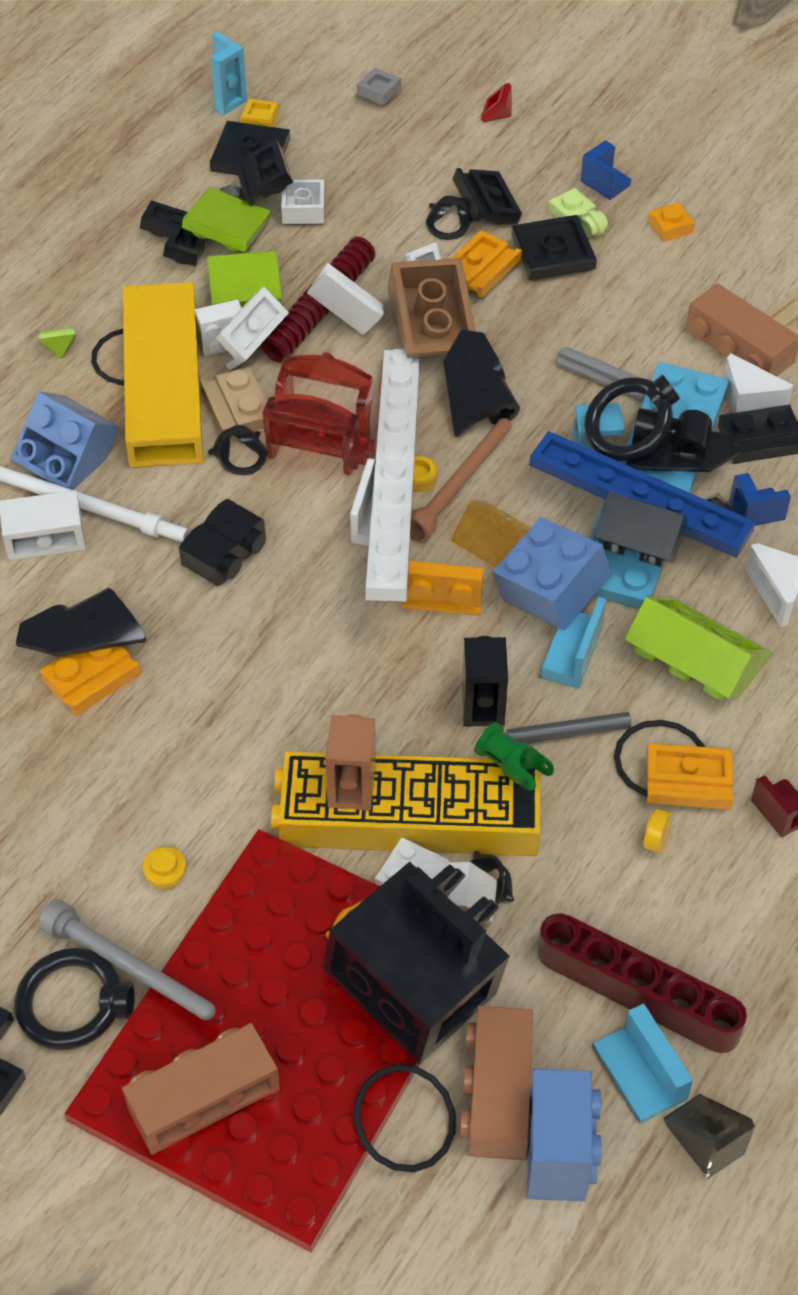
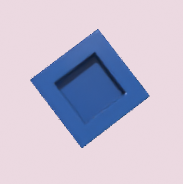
M605 140L583 155L581 182L611 200L631 186V178L613 168L615 146Z
M745 473L734 476L729 501L735 513L755 521V526L786 520L791 495L788 490L777 492L773 488L757 490L750 474Z

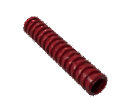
M355 236L350 239L343 250L329 264L355 282L369 264L373 262L376 252L368 240ZM312 284L298 298L297 302L292 305L291 309L288 310V315L261 343L263 352L272 361L277 363L286 362L290 355L295 352L296 348L301 345L330 311L307 294Z

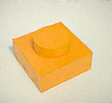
M679 202L650 210L648 213V223L663 242L691 234L694 231L695 222Z

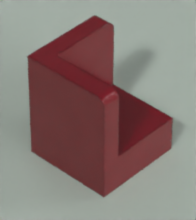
M765 775L756 779L751 798L752 803L781 838L797 830V790L787 779H783L775 784H772Z

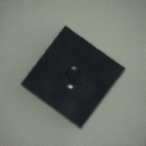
M227 121L210 160V171L238 175L235 166L236 162L240 161L241 164L249 160L248 155L276 139L285 154L290 141V129Z
M578 215L512 225L511 235L516 247L522 250L521 260L530 280L596 269L597 259Z

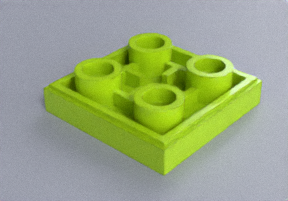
M209 187L183 217L182 228L191 231L198 238L211 239L224 244L231 251L245 252L269 222L271 211L255 204L250 206L247 201Z
M276 251L207 256L212 305L238 299L241 308H243L262 287H265L282 305Z

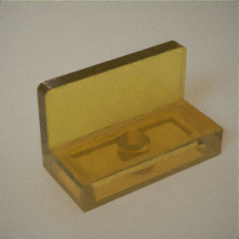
M470 500L451 540L453 543L497 567L531 527L486 501Z

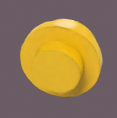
M168 846L158 847L150 851L142 864L145 879L160 889H169L176 886L184 877L187 868L184 855L176 848Z

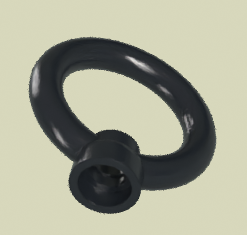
M663 374L654 382L640 377L617 380L604 387L591 401L584 423L587 440L596 452L616 461H632L642 458L654 451L666 438L672 424V405L680 400V397ZM637 392L647 395L657 408V420L650 434L640 442L629 446H617L606 441L600 432V418L605 407L622 394Z
M81 948L62 949L41 958L25 973L15 994V1015L23 1033L36 1044L53 1050L76 1049L95 1041L103 1035L116 1018H130L134 1012L135 988L133 982H121L114 966L95 952ZM78 966L93 971L103 984L99 996L100 1010L96 1016L84 1026L71 1031H54L44 1027L37 1020L33 1011V998L40 983L49 974L64 967Z

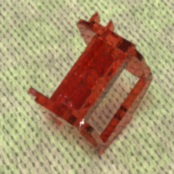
M324 352L321 355H296L284 358L276 381L275 396L268 398L263 409L267 458L274 459L280 446H286L342 458L344 474L349 476L353 470L358 469L359 464L366 465L369 458L368 452L374 453V440L370 439L373 377L352 364L335 359L328 352ZM293 376L360 390L356 403V415L331 401L310 395L294 394Z

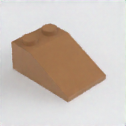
M462 258L392 263L388 292L392 315L407 358L447 355L461 329L476 332Z

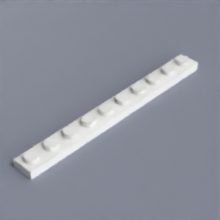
M402 348L384 350L366 576V600L407 601L420 357L407 358L406 352Z

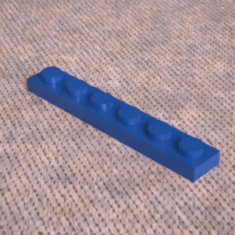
M550 431L546 433L530 455L529 466L605 500L608 492H612L685 515L688 521L683 533L684 535L735 558L738 557L754 532L756 522Z

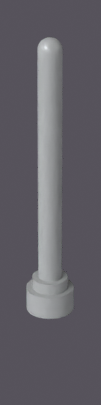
M55 899L44 908L39 919V928L55 939H74L203 1020H209L215 1015L216 1009L211 1002L82 924L74 907L60 899Z

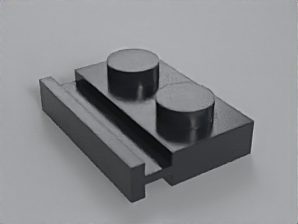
M277 139L248 155L249 160L241 164L238 161L235 163L244 197L250 206L255 204L254 199L262 195L265 199L272 194H278L284 191L289 184L293 183L283 149Z
M456 168L452 180L475 222H479L481 218H486L489 223L518 224L522 212L499 171L470 169L468 173H463L461 168Z
M790 404L719 415L718 428L720 432L728 434L739 450V455L732 459L733 464L798 454V422Z

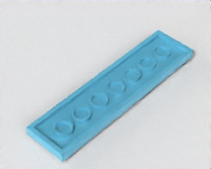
M659 362L652 381L654 382L663 374L680 397V400L672 405L673 418L678 419L680 414L686 410H699L709 415L712 419L711 431H713L728 390L729 379ZM646 395L641 408L657 411L656 406ZM634 427L626 446L632 445ZM639 470L689 493L692 490L698 473ZM604 501V503H603V506H602V508H601L600 514H599V516H598V519H597V521H596V524H595V526H594V529H593L592 534H591V537H590L591 540H593V541H595V542H597V543H600V544H603V542L597 540V539L594 537V534H595V531H596V528H597V525H598V522H599V519H600V516H601V513H602V510H603L605 501ZM626 549L624 556L604 550L612 575L594 596L640 609L646 596L654 595L665 561H663L660 568L639 561L640 553Z

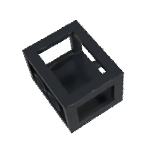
M409 861L330 929L323 970L420 1065L477 1012L478 1006H484L496 995L510 955L486 934L487 931L483 928V925L498 910V904L492 899L488 900L483 896L464 913L448 898L451 892L465 878L466 874L459 868L455 869L450 864L431 879L421 868H416Z

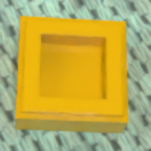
M248 98L240 117V122L274 127L280 113V105L277 102Z

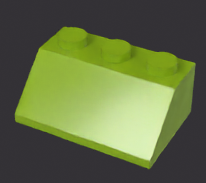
M646 596L624 639L635 645L633 651L636 654L650 661H655L656 658L669 664L667 670L671 674L686 681H689L692 677L704 684L702 690L705 693L724 701L725 697L734 698L741 696L773 653L672 596Z

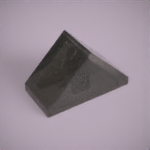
M698 1094L663 1117L666 1126L708 1179L746 1153L755 1128L752 1118L702 1094Z

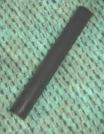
M629 712L512 728L507 729L506 734L520 744L522 742L531 743L631 728V718Z

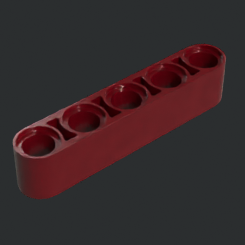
M563 913L552 914L542 922L539 934L538 957L542 964L549 969L630 1010L644 1003L656 1023L711 1051L728 1053L739 1044L747 1013L742 1002L735 997L570 915ZM562 939L566 941L567 944L557 945L552 943L550 940ZM602 959L608 964L596 965L590 960ZM641 979L646 981L649 985H635L633 982H631V980ZM681 999L689 1003L690 1006L680 1007L673 1003L672 1000ZM714 1021H726L732 1028L719 1027Z

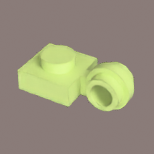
M576 188L549 200L548 212L555 218L578 215L587 238L592 236L597 238L603 235L608 227L605 215L601 211H596V205Z

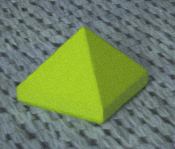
M72 327L38 333L40 343L60 359L63 358L76 338L74 328L72 329Z

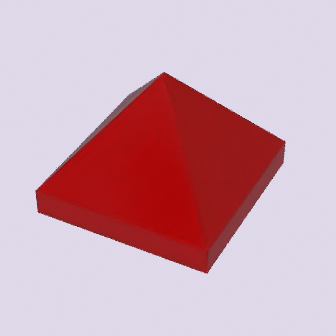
M505 83L486 99L481 114V120L484 123L512 116V85Z

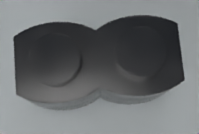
M225 499L210 512L204 523L195 527L179 546L181 565L216 586L223 584L227 579H233L239 573L242 561L252 554H257L263 548L266 542L264 519L230 499Z

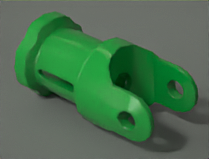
M496 722L489 725L476 742L474 752L477 755L487 756L502 767V773L527 791H533L536 788V781L526 770L535 768L545 776H551L554 773V766L549 759L526 742L518 743L504 732L503 726Z

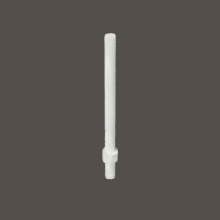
M0 466V482L39 495L73 491ZM77 492L80 509L140 528L143 534L155 538L161 535L183 542L190 533L188 528L165 521L164 516L152 512L143 514Z

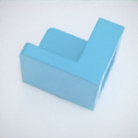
M609 403L600 418V432L602 436L623 435L625 426L620 403ZM590 404L575 405L573 422L574 441L593 450L587 440L584 427L585 415Z

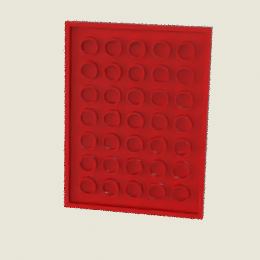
M258 829L161 971L211 1002L216 1009L215 1015L209 1020H203L150 987L64 1113L67 1122L312 1253L369 1154L362 1146L354 1125L355 1100L363 1083L377 1070L395 1064L419 1067V1064L323 970L328 938L325 935L333 927L337 916L342 910L365 900L380 886ZM252 1023L278 1069L280 1089L151 1155L127 1109L122 1087L128 1085L135 1076L142 1072L156 1071L172 1063L179 1054L186 1050H198L214 1042L221 1033L228 1029H240ZM396 1071L386 1074L368 1088L361 1106V1123L366 1138L372 1146L415 1073Z

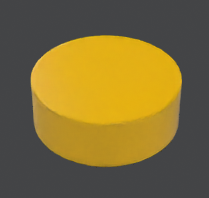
M415 456L413 492H425L432 489L437 482V465L428 457Z
M659 808L653 810L645 830L643 840L645 850L659 854L663 852L672 826V812Z

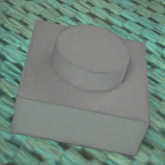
M377 68L372 69L357 84V95L383 106L401 90V78Z

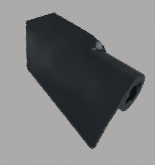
M461 329L444 360L455 437L460 436L464 431L487 416L491 423L495 425L502 418H506L509 421L513 420L520 411V406L506 383L502 365L485 334Z
M639 408L632 445L640 442L650 434L657 420V411ZM686 410L680 414L678 419L672 418V424L666 438L654 451L642 458L627 461L626 465L637 470L711 472L738 456L739 450L728 434L711 431L712 419L709 415L699 410Z
M106 588L69 608L65 605H55L21 622L16 645L61 657L110 647L144 643L146 635L123 601L111 588Z

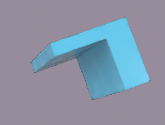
M216 31L212 33L214 55L211 56L215 110L222 115H226L247 101L243 47Z
M598 597L592 615L580 612L565 631L560 628L557 629L542 666L541 678L580 689L603 628L606 606L605 598Z
M644 1003L627 1012L623 1029L592 1044V1048L639 1124L688 1100L693 1079Z

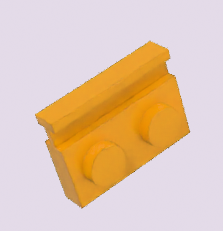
M480 230L450 259L462 258L468 292L473 290L477 292V297L482 298L521 261L522 250L519 248L513 250L509 248V243Z
M409 561L407 601L402 602V608L480 616L484 568Z
M123 646L61 656L39 670L41 680L64 705L67 704L74 716H77L142 674L140 664L130 657L129 652Z
M648 743L646 751V804L731 810L734 802L732 790V749Z

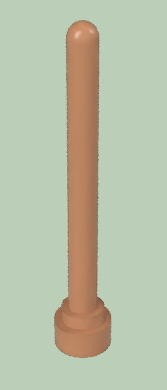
M502 418L495 424L426 507L412 510L410 538L412 540L424 543L436 531L437 516L510 431L511 422L508 419Z

